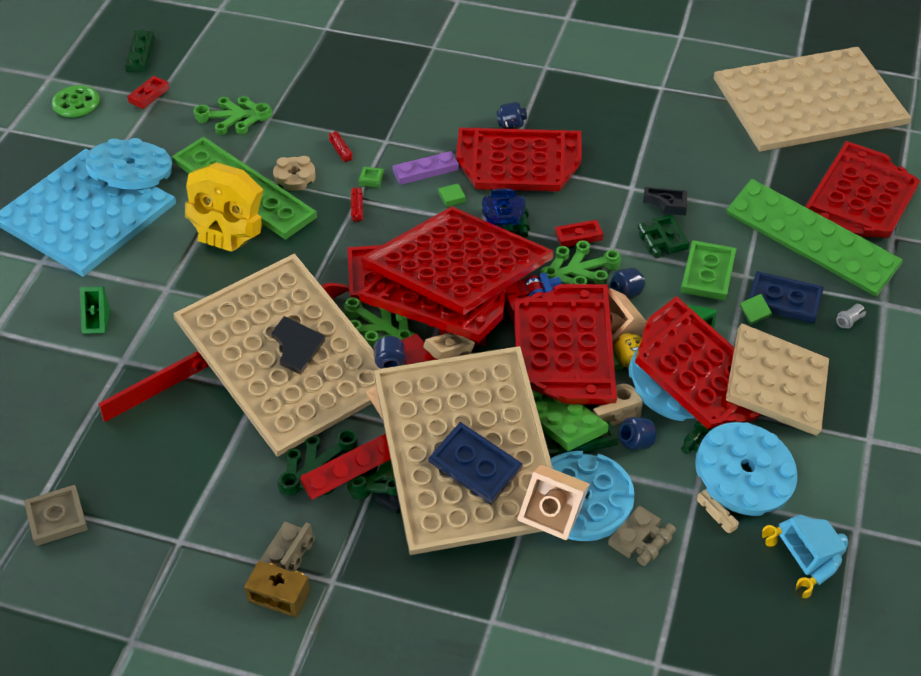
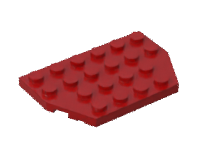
M459 128L457 162L475 189L561 191L581 165V131Z
M846 141L805 207L860 237L890 238L915 194L920 180L914 175L909 174L902 166L897 167L890 162L891 158L888 155Z
M380 275L359 292V301L411 320L419 321L431 327L442 329L451 334L462 336L471 341L480 342L503 320L506 289L465 315H462Z
M560 284L554 286V290L544 294L539 292L529 298L515 301V347L520 346L531 389L565 404L616 403L617 393L608 285Z
M674 297L648 318L644 326L635 363L707 429H713L726 423L753 422L762 415L726 400L734 346L680 298Z

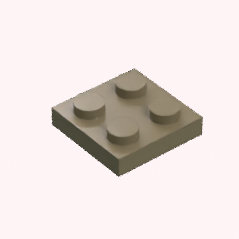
M76 485L24 500L35 546L88 530Z

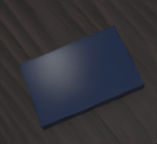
M756 271L748 299L762 294L772 314L815 324L824 287Z
M459 422L429 456V463L491 505L523 467V463L462 422Z

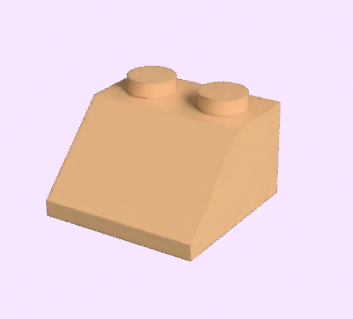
M609 288L612 345L614 347L618 337L622 334L631 333V335L640 336L643 333L646 320L626 295Z
M540 465L533 472L517 520L567 540L582 508L590 484L547 466Z

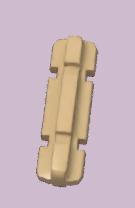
M706 489L697 495V501L703 507H707L705 510L718 524H723L721 527L727 533H732L738 528V521L732 515L729 516L728 510L713 499Z

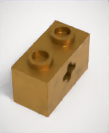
M261 561L257 562L244 586L247 602L296 618L310 593L308 576L299 571L283 569L275 563H264Z

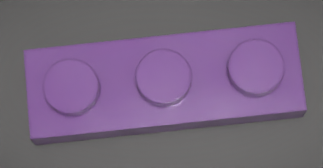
M452 151L393 165V173L399 185L459 170V164Z

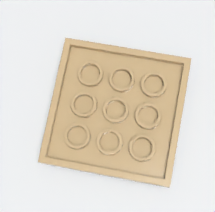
M741 324L737 330L726 400L817 436L822 429L829 358Z

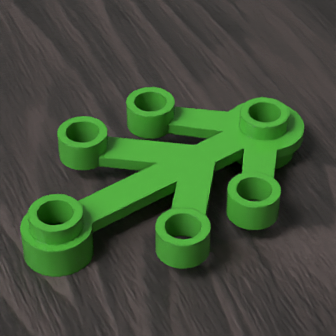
M247 96L238 98V106L231 102L228 97L219 98L218 106L224 111H210L207 105H198L193 110L194 117L199 123H206L209 121V118H227L215 124L217 135H225L228 132L227 128L236 123L235 129L237 134H246L250 125L258 120L266 121L273 115L272 109L267 103L255 104ZM244 117H248L244 121L237 122Z
M579 241L576 245V253L568 266L560 268L563 261L569 258V249L565 246H560L556 249V257L551 266L542 268L539 274L546 272L548 279L560 277L562 284H587V280L593 281L596 284H606L608 279L606 271L598 270L594 273L588 270L601 266L608 270H616L621 265V256L618 251L609 250L604 254V257L581 262L584 256L589 253L590 244L587 241ZM567 275H574L576 277L573 279L568 277Z
M349 298L344 303V314L346 317L352 319L361 317L371 323L361 325L358 320L350 321L360 334L365 333L364 339L370 346H374L376 341L385 337L378 336V333H387L388 335L386 336L398 337L401 340L414 335L412 331L408 330L409 318L396 314L395 318L399 321L398 330L391 325V313L389 311L379 308L382 318L380 319L364 309L357 298Z

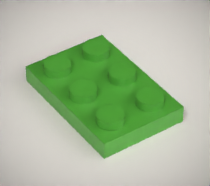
M692 240L681 293L726 301L737 248Z
M550 397L535 402L543 432L567 451L608 432V424L582 404H565Z

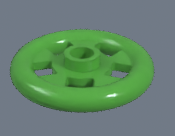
M69 86L54 95L52 108L63 117H81L97 108L100 97L98 92L89 86ZM89 97L92 98V100L86 101L85 99Z

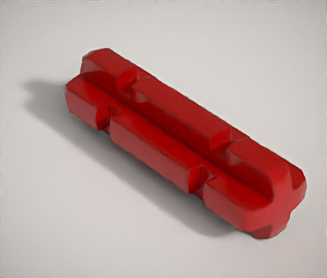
M337 131L330 132L328 135L329 141L344 162L351 161L353 153Z
M353 187L351 189V220L354 222L363 220V197L360 187Z

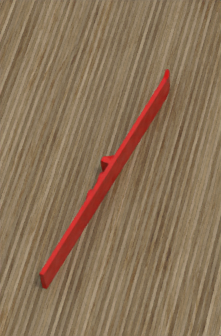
M327 283L321 285L331 299L349 291V287L345 284ZM198 351L98 403L104 422H107L197 372L204 370L209 365Z

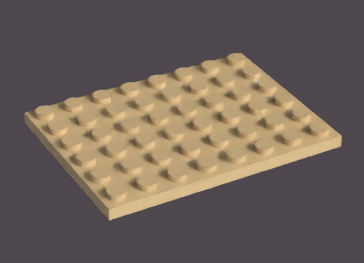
M859 47L714 72V80L759 152L910 124L911 116Z
M295 253L174 313L175 321L277 457L305 442L307 438L323 432L373 404L366 391L376 386L374 370L380 369L375 364L374 350ZM283 316L326 336L325 342L301 375L280 365L283 349L279 342L272 338V331Z
M520 346L374 370L410 555L542 532L540 529L517 520L533 472L540 465L553 469ZM459 422H462L523 463L522 469L492 505L429 463V456Z

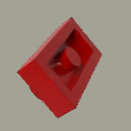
M152 76L127 96L128 102L145 109L170 89L169 82Z
M597 220L555 227V236L560 246H575L579 241H587L588 243L603 241V232Z

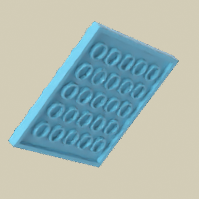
M88 149L81 151L0 210V228L82 277L176 204L174 196L156 186L143 189H120L108 186V182L101 179L97 182L86 170Z

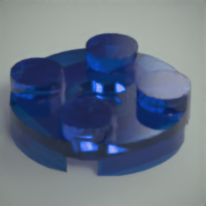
M496 189L491 191V195L487 198L486 195L482 200V213L486 217V221L491 224L517 225L525 214V199L522 195L521 198L516 195L514 190Z

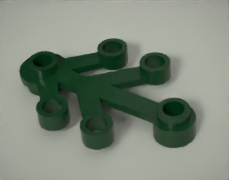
M352 429L340 431L337 435L338 443L317 458V450L321 446L320 438L317 435L307 438L305 440L307 449L305 467L298 472L297 465L302 460L301 452L296 448L289 449L286 452V472L282 473L277 481L279 492L286 496H292L299 493L300 490H305L299 479L300 476L330 462L343 451L350 452L358 445L357 433ZM334 489L325 493L324 495L331 494L334 491Z
M391 460L381 464L378 472L370 476L372 471L370 470L353 478L347 484L348 493L357 500L367 498L371 492L388 493L392 496L398 495ZM382 480H388L385 484L378 483Z

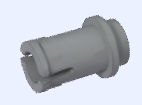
M855 304L847 311L839 312L836 318L838 326L841 328H851L854 322L866 315V311L858 313L865 308L861 304Z

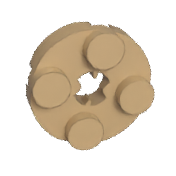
M308 156L279 158L277 165L273 169L275 183L277 185L279 183L283 186V189L288 191L305 189L307 184L311 180L313 183L316 177L315 167L310 162Z

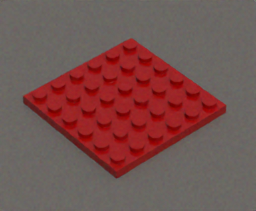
M451 206L362 256L361 265L457 313L465 315L553 259V250Z

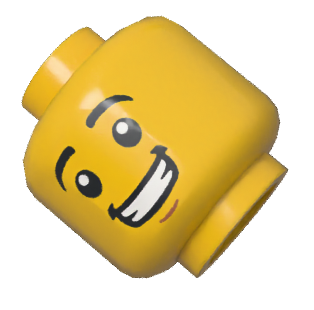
M631 333L622 334L614 344V353L625 368L629 369L631 358L639 347L641 340L639 335H631Z

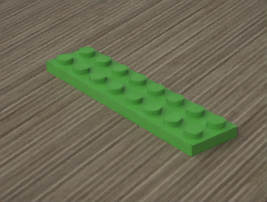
M204 136L172 156L173 163L187 173L216 162L244 170L263 189L258 211L262 224L285 240L317 218V211Z
M754 179L748 182L726 209L729 216L875 297L879 295L902 265L903 259Z

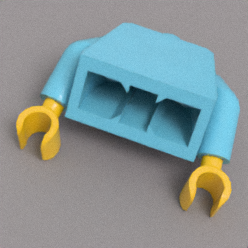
M804 515L790 518L780 523L777 528L767 525L762 530V538L767 537L766 546H775L780 535L806 575L811 574V578H800L796 584L795 590L801 586L808 588L802 594L804 599L811 596L815 584L820 585L835 574L842 563V555L848 546L846 535L842 533L837 534L827 520L812 519Z

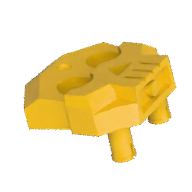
M216 162L188 174L186 185L188 201L185 202V218L190 220L199 233L197 241L205 244L208 243V245L212 246L215 245V247L232 252L245 245L251 238L260 234L263 224L258 211L263 189L244 170Z

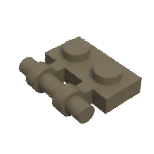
M639 505L609 538L608 545L629 559L637 552L640 554L637 561L642 566H645L649 561H653L658 556V551L663 545H667L672 540V535L676 528L669 523L665 528L659 529L661 519ZM649 537L654 539L650 544H645Z

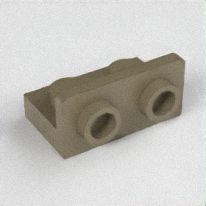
M284 522L259 561L275 563L283 569L296 571L300 566L302 555L312 547L314 542L311 524L306 522L301 528Z

